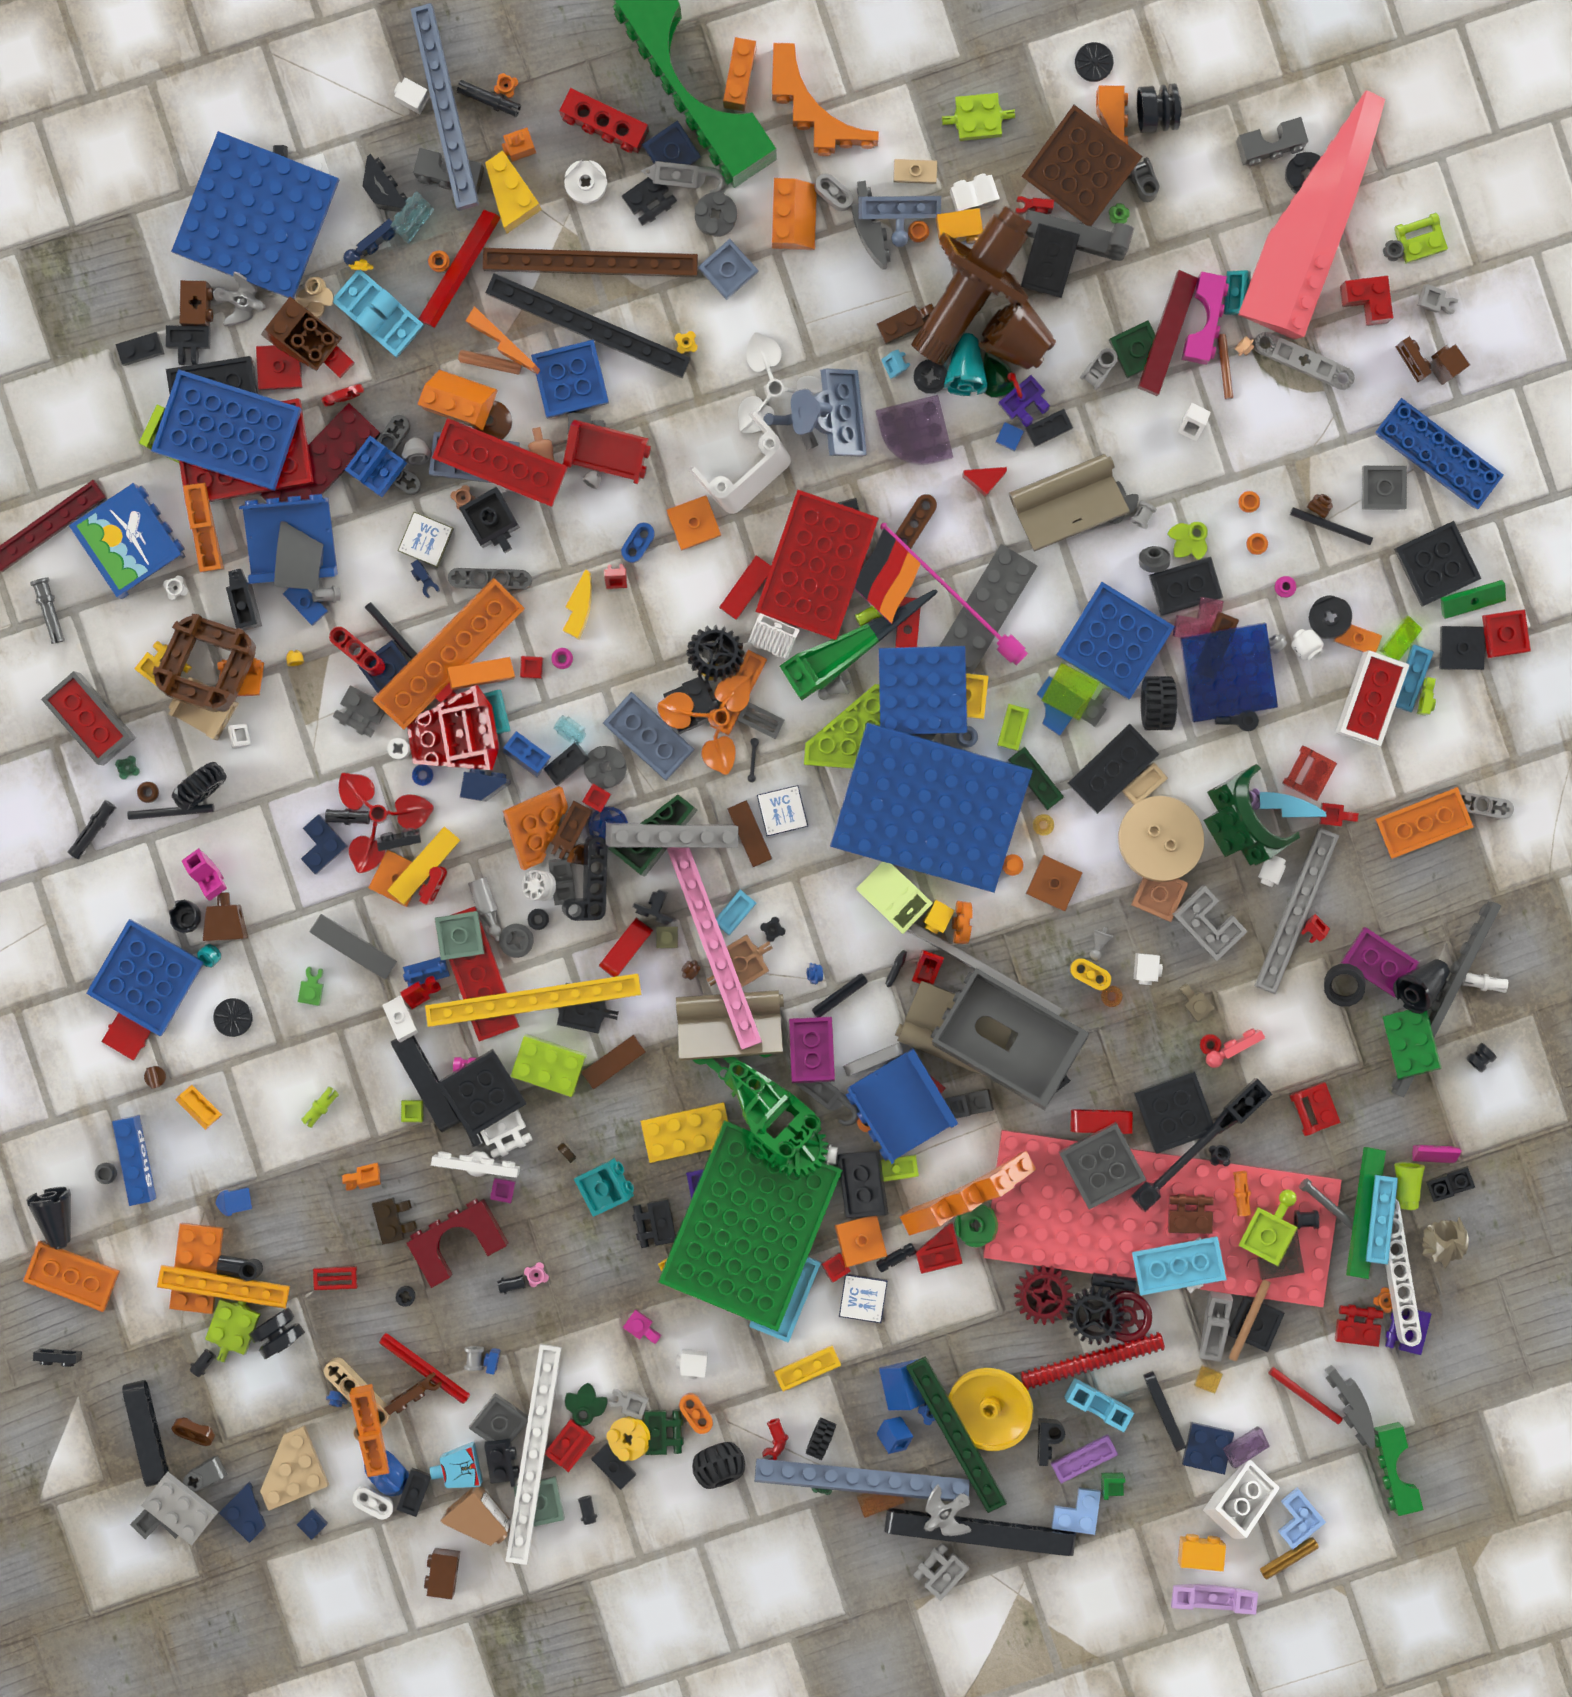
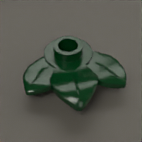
M590 1383L581 1386L577 1395L566 1393L565 1396L566 1409L573 1413V1420L579 1426L589 1425L594 1417L604 1413L608 1404L607 1397H596L595 1389ZM585 1411L587 1417L581 1418L579 1413Z

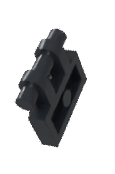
M649 177L621 195L634 215L639 211L643 212L644 215L638 218L642 226L647 222L651 223L654 221L657 215L664 210L667 212L671 209V205L677 202L673 194L668 198L663 196L669 191L667 185L654 184L653 180ZM655 200H658L659 204L651 210L647 207Z
M669 1199L647 1203L648 1212H642L641 1204L633 1206L634 1214L632 1217L633 1221H636L638 1231L636 1237L640 1241L641 1248L649 1247L648 1239L654 1238L655 1246L674 1242L676 1234ZM650 1219L651 1231H646L644 1220Z

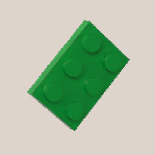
M1406 1010L1382 1017L1399 1080L1442 1069L1427 1011L1417 1014Z

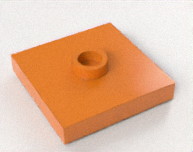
M707 495L666 510L681 551L721 536Z
M387 850L368 888L403 905L387 890L408 868L412 861ZM413 895L403 906L408 907Z
M877 1216L862 1217L835 1225L845 1267L887 1256Z

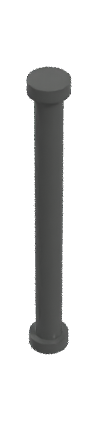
M1308 1178L1300 1183L1299 1188L1302 1191H1307L1352 1230L1353 1220L1316 1189Z

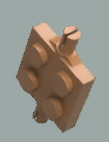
M746 934L727 946L741 987L746 986L769 971L763 960V954L773 949L772 945L767 947L770 945L769 941L757 947ZM714 975L707 978L711 987L717 983Z

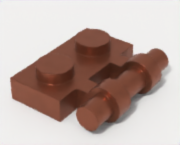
M1185 1194L1169 1196V1204L1177 1205V1210H1169L1168 1232L1212 1234L1213 1212L1204 1211L1205 1205H1213V1197H1205L1204 1194H1198L1197 1196H1185ZM1185 1205H1197L1196 1211L1185 1210Z

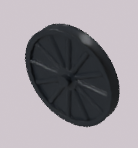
M1090 42L1083 45L1075 57L1077 73L1083 79L1091 82L1105 79L1110 74L1114 64L1110 49L1099 42Z
M237 998L222 1001L218 1004L213 1014L216 1029L228 1037H237L244 1034L250 1028L253 1019L252 1011L248 1004Z

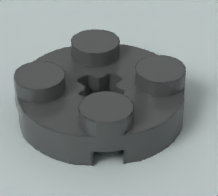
M712 192L704 195L695 206V222L703 233L713 235L714 237H721L728 234L734 228L737 220V208L729 196L722 192ZM712 210H720L722 212L719 214L720 219L717 220L715 217H710Z
M599 746L588 753L587 756L590 759L584 764V774L591 784L606 789L622 782L627 772L626 760L619 750L611 746ZM608 761L611 770L610 772L605 771V773H602V768L599 765Z

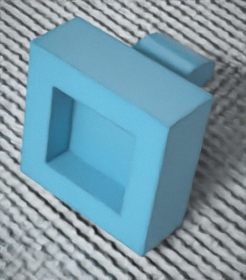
M899 349L892 351L881 359L890 379L897 377L910 366V363L905 364L902 358L906 355L905 352L900 353Z

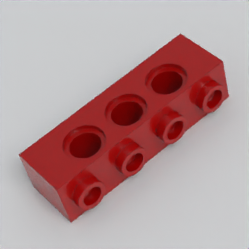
M572 88L569 89L559 110L565 123L572 126L577 124L582 127L584 132L591 135L596 133L601 136L603 141L609 144L615 142L621 145L620 148L628 153H632V151L639 153L649 132L648 124ZM585 109L590 112L587 117L579 116L581 110ZM601 119L609 121L608 125L604 127L599 126L598 122ZM621 128L628 129V133L624 136L617 134Z

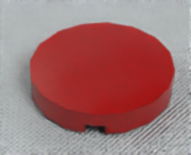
M362 384L349 386L322 397L321 400L325 407L333 406L335 402H345L360 396V394L364 393Z

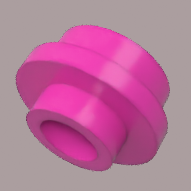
M1282 576L1275 582V592L1280 597H1290L1296 591V582L1289 576ZM1283 583L1289 584V590L1286 591L1282 588Z
M558 648L553 652L551 660L556 668L566 669L571 666L573 655L566 648ZM560 655L566 656L565 662H559Z

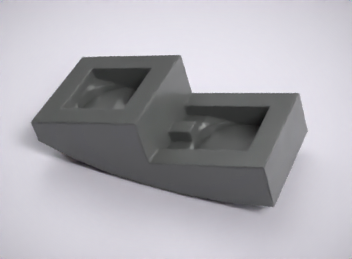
M567 858L549 860V870L556 881V890L553 895L555 906L562 905L567 899L576 898L571 863L567 862Z
M990 1089L945 1098V1102L955 1119L994 1110Z

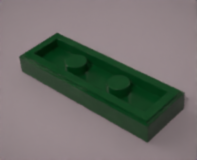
M1023 747L1008 759L1011 764L1033 770L1028 787L1046 810H1049L1064 798L1026 747Z

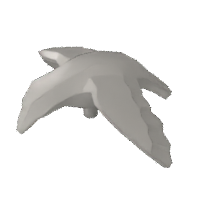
M236 271L233 273V277L239 283L238 291H229L217 287L213 290L212 294L215 301H227L235 305V311L224 320V326H232L250 320L253 317L252 309L262 311L266 307L262 301L255 298L258 288L246 281L247 278Z
M939 1484L936 1485L925 1507V1511L932 1517L926 1522L924 1529L932 1531L940 1527L944 1536H955L971 1532L969 1526L957 1523L954 1518L958 1511L969 1506V1497L964 1493H960L951 1503L945 1505L940 1498L942 1494Z

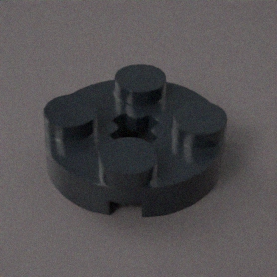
M1313 152L1298 153L1288 163L1285 170V180L1295 194L1298 193L1305 181L1301 171L1309 169L1311 172L1321 157Z
M1327 595L1314 602L1308 618L1311 629L1322 639H1335L1341 637L1350 629L1353 616L1351 607L1345 600ZM1328 612L1337 615L1332 623L1324 619L1327 617Z

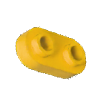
M1078 958L1071 963L1070 972L1074 978L1097 990H1104L1109 987L1111 976L1105 969L1083 958ZM1079 965L1084 966V971L1082 973H1079L1077 971V967ZM1098 975H1102L1103 981L1101 983L1096 982V977Z

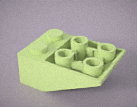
M883 861L856 888L902 934L933 904L892 864Z

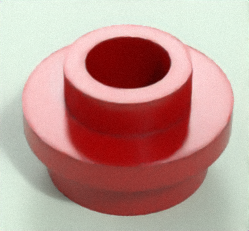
M1207 1034L1200 1040V1049L1206 1055L1211 1053V1051L1219 1052L1221 1041L1216 1035ZM1208 1041H1213V1048H1207L1206 1044Z

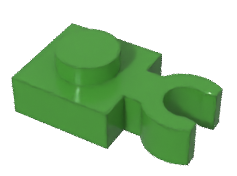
M309 966L306 969L308 981H301L297 1002L320 1006L324 984H319L318 980L323 976V969H319L317 976H313L311 974L312 967Z

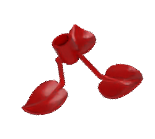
M342 773L339 779V794L343 804L351 810H359L364 804L370 809L369 816L373 822L370 839L367 836H358L350 843L349 856L358 873L371 871L381 863L385 855V850L378 851L377 840H374L377 824L383 823L388 815H398L397 819L401 827L405 829L414 828L415 830L427 821L434 810V806L420 796L407 794L395 801L397 812L386 811L382 805L373 806L367 802L373 798L375 793L374 784L368 777L360 774Z

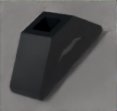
M369 154L366 160L362 184L366 193L378 209L410 213L411 210L408 205L411 202L404 192L399 194L396 190L398 184L391 175L386 176L383 171L386 167L379 157L374 159Z

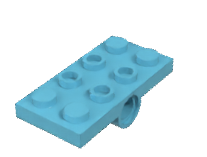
M357 270L333 297V303L396 358L425 326L362 270Z

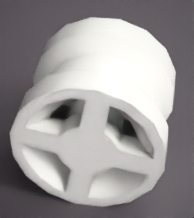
M394 738L388 743L387 751L392 758L402 760L410 755L411 748L409 742L405 739Z

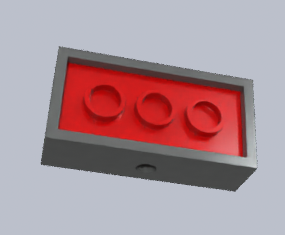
M73 671L41 699L97 765L104 766L136 739L134 734L79 672Z

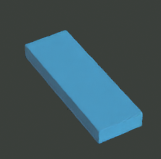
M1412 645L1406 661L1409 664V668L1395 705L1396 708L1410 713L1413 711L1431 662L1433 651Z

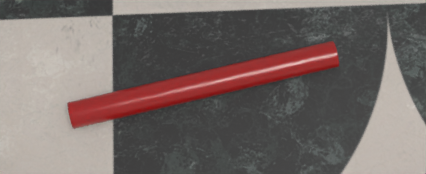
M1272 1367L1270 1369L1269 1375L1337 1425L1341 1423L1343 1418L1276 1368Z

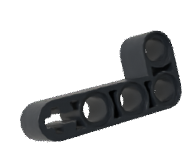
M598 835L588 836L584 843L583 898L567 899L562 904L563 914L574 921L600 920L606 913L608 846L606 841ZM597 841L600 843V846H597L595 850L592 848V845L596 844ZM598 861L600 863L599 869L596 872H592L591 865ZM598 883L599 890L596 893H591L590 888L592 884ZM576 904L578 906L577 912L572 915L569 914L570 906ZM598 904V912L590 914L591 906Z

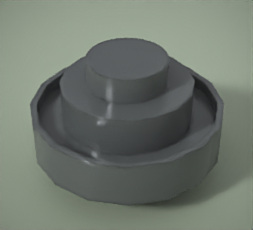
M1159 546L1147 547L1139 553V565L1147 572H1162L1170 566L1171 556L1165 548Z

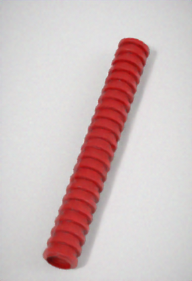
M1156 1332V1335L1151 1333L1149 1337L1145 1335L1142 1339H1137V1341L1124 1342L1122 1345L1117 1343V1346L1111 1345V1348L1104 1347L1105 1350L1098 1349V1352L1093 1350L1091 1354L1087 1352L1084 1356L1082 1354L1077 1358L1073 1356L1071 1360L1066 1358L1064 1362L1060 1360V1363L1053 1362V1365L1047 1364V1367L1042 1365L1040 1369L1035 1367L1033 1371L1030 1369L1026 1373L1022 1371L1020 1376L1027 1390L1030 1387L1034 1389L1037 1385L1041 1387L1043 1383L1048 1385L1050 1381L1055 1383L1057 1379L1061 1381V1378L1068 1379V1376L1074 1377V1374L1079 1376L1081 1372L1085 1374L1088 1370L1091 1372L1095 1368L1099 1370L1101 1366L1106 1368L1108 1364L1113 1366L1115 1362L1119 1364V1361L1126 1362V1359L1132 1360V1357L1137 1359L1139 1355L1143 1357L1146 1353L1149 1355L1153 1351L1157 1353L1159 1349L1164 1351L1165 1345L1161 1333Z

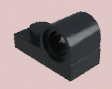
M1038 1418L1037 1461L1039 1466H1048V1459H1052V1446H1049V1444H1059L1065 1438V1429L1061 1422L1056 1419ZM1053 1427L1060 1429L1056 1436L1049 1435V1430Z

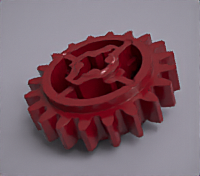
M1044 1265L1041 1266L1040 1271L1033 1266V1273L1025 1270L1027 1277L1019 1276L1022 1284H1015V1288L1020 1290L1014 1293V1297L1020 1298L1015 1302L1016 1306L1022 1305L1019 1310L1020 1314L1027 1312L1026 1320L1033 1316L1034 1324H1037L1039 1319H1041L1043 1325H1046L1047 1319L1054 1324L1055 1316L1062 1320L1060 1312L1068 1313L1065 1305L1070 1306L1071 1304L1067 1298L1074 1296L1072 1292L1067 1291L1072 1288L1070 1283L1065 1284L1068 1277L1063 1276L1060 1278L1062 1271L1059 1269L1054 1273L1053 1266L1048 1271H1046ZM1044 1278L1041 1284L1030 1286L1034 1281ZM1052 1281L1059 1285L1060 1295L1052 1291ZM1044 1290H1046L1049 1296H1044L1043 1299H1041L1040 1295L1037 1293H1043ZM1027 1294L1035 1298V1309L1028 1304ZM1057 1303L1052 1309L1043 1311L1048 1304Z

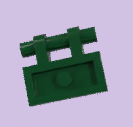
M680 1409L673 1410V1418H666V1410H645L644 1420L650 1432L649 1448L645 1455H667V1446H673L674 1454H681L682 1445H684L681 1426L684 1425L683 1418H681ZM667 1427H673L672 1438H667Z

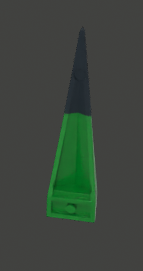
M932 590L898 608L892 624L882 616L837 637L836 640L832 639L797 653L781 664L780 668L798 697L803 701L818 689L822 690L934 597L938 591Z

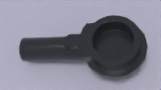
M1251 710L1243 711L1238 716H1215V725H1237L1240 729L1247 732L1256 729L1259 723L1257 714Z

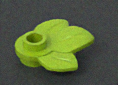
M1193 522L1190 525L1179 523L1168 531L1167 535L1176 540L1174 544V556L1176 558H1183L1192 553L1197 560H1200L1206 554L1207 544L1205 539L1208 535V530L1203 523ZM1198 529L1200 536H1194L1193 530Z

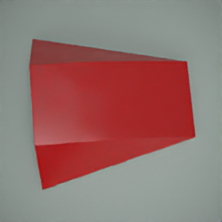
M474 685L469 690L457 694L454 698L423 712L407 726L413 764L493 770L499 751L492 705L478 685Z

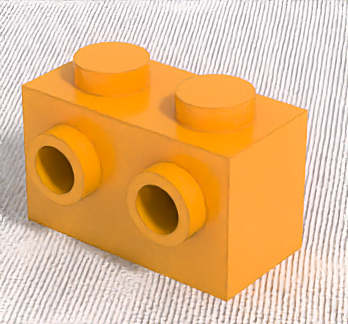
M980 208L937 214L938 238L945 232L959 242L966 241L967 244H972L976 242L983 231Z
M1186 1534V1537L1180 1536L1177 1562L1181 1568L1224 1572L1225 1543L1217 1536H1208L1207 1539L1199 1538L1195 1534Z

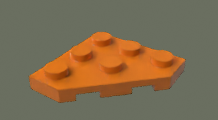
M560 786L503 811L520 868L523 870L544 861L546 849L558 831V823L562 815H565L568 809L563 788Z

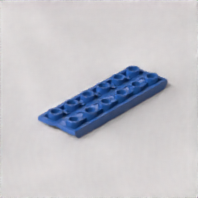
M1400 398L1375 432L1379 438L1477 510L1504 476V474L1403 398Z

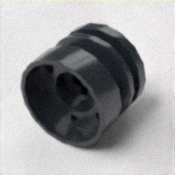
M1162 84L1159 88V95L1156 94L1154 86L1138 87L1136 107L1140 133L1156 132L1158 122H1160L1163 131H1168L1169 124L1172 130H1178L1180 127L1182 104L1177 84H1169L1168 91L1166 85Z

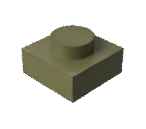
M678 926L656 927V948H678Z

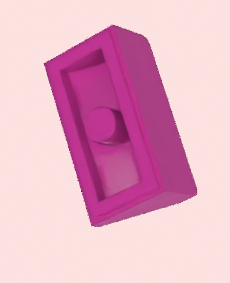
M1414 1145L1412 1159L1418 1162L1455 1163L1461 1154V1150L1455 1146Z

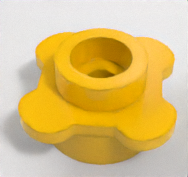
M689 331L686 334L677 333L675 335V340L678 343L677 352L684 354L697 351L698 346L695 344L696 334L693 331Z

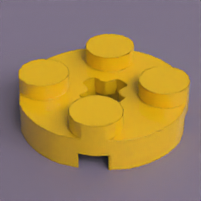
M626 1416L612 1424L606 1434V1438L612 1452L619 1460L633 1461L642 1457L648 1451L650 1432L642 1420ZM626 1434H627L628 1436H629V1435H632V1437H633V1439H631L632 1444H630L629 1442L626 1441V1439H625V1438H626V1436H625Z

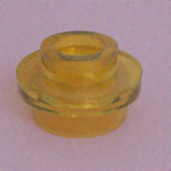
M1038 815L1033 821V829L1039 835H1048L1054 829V821L1049 815ZM1041 821L1047 823L1045 829L1040 828L1039 824Z

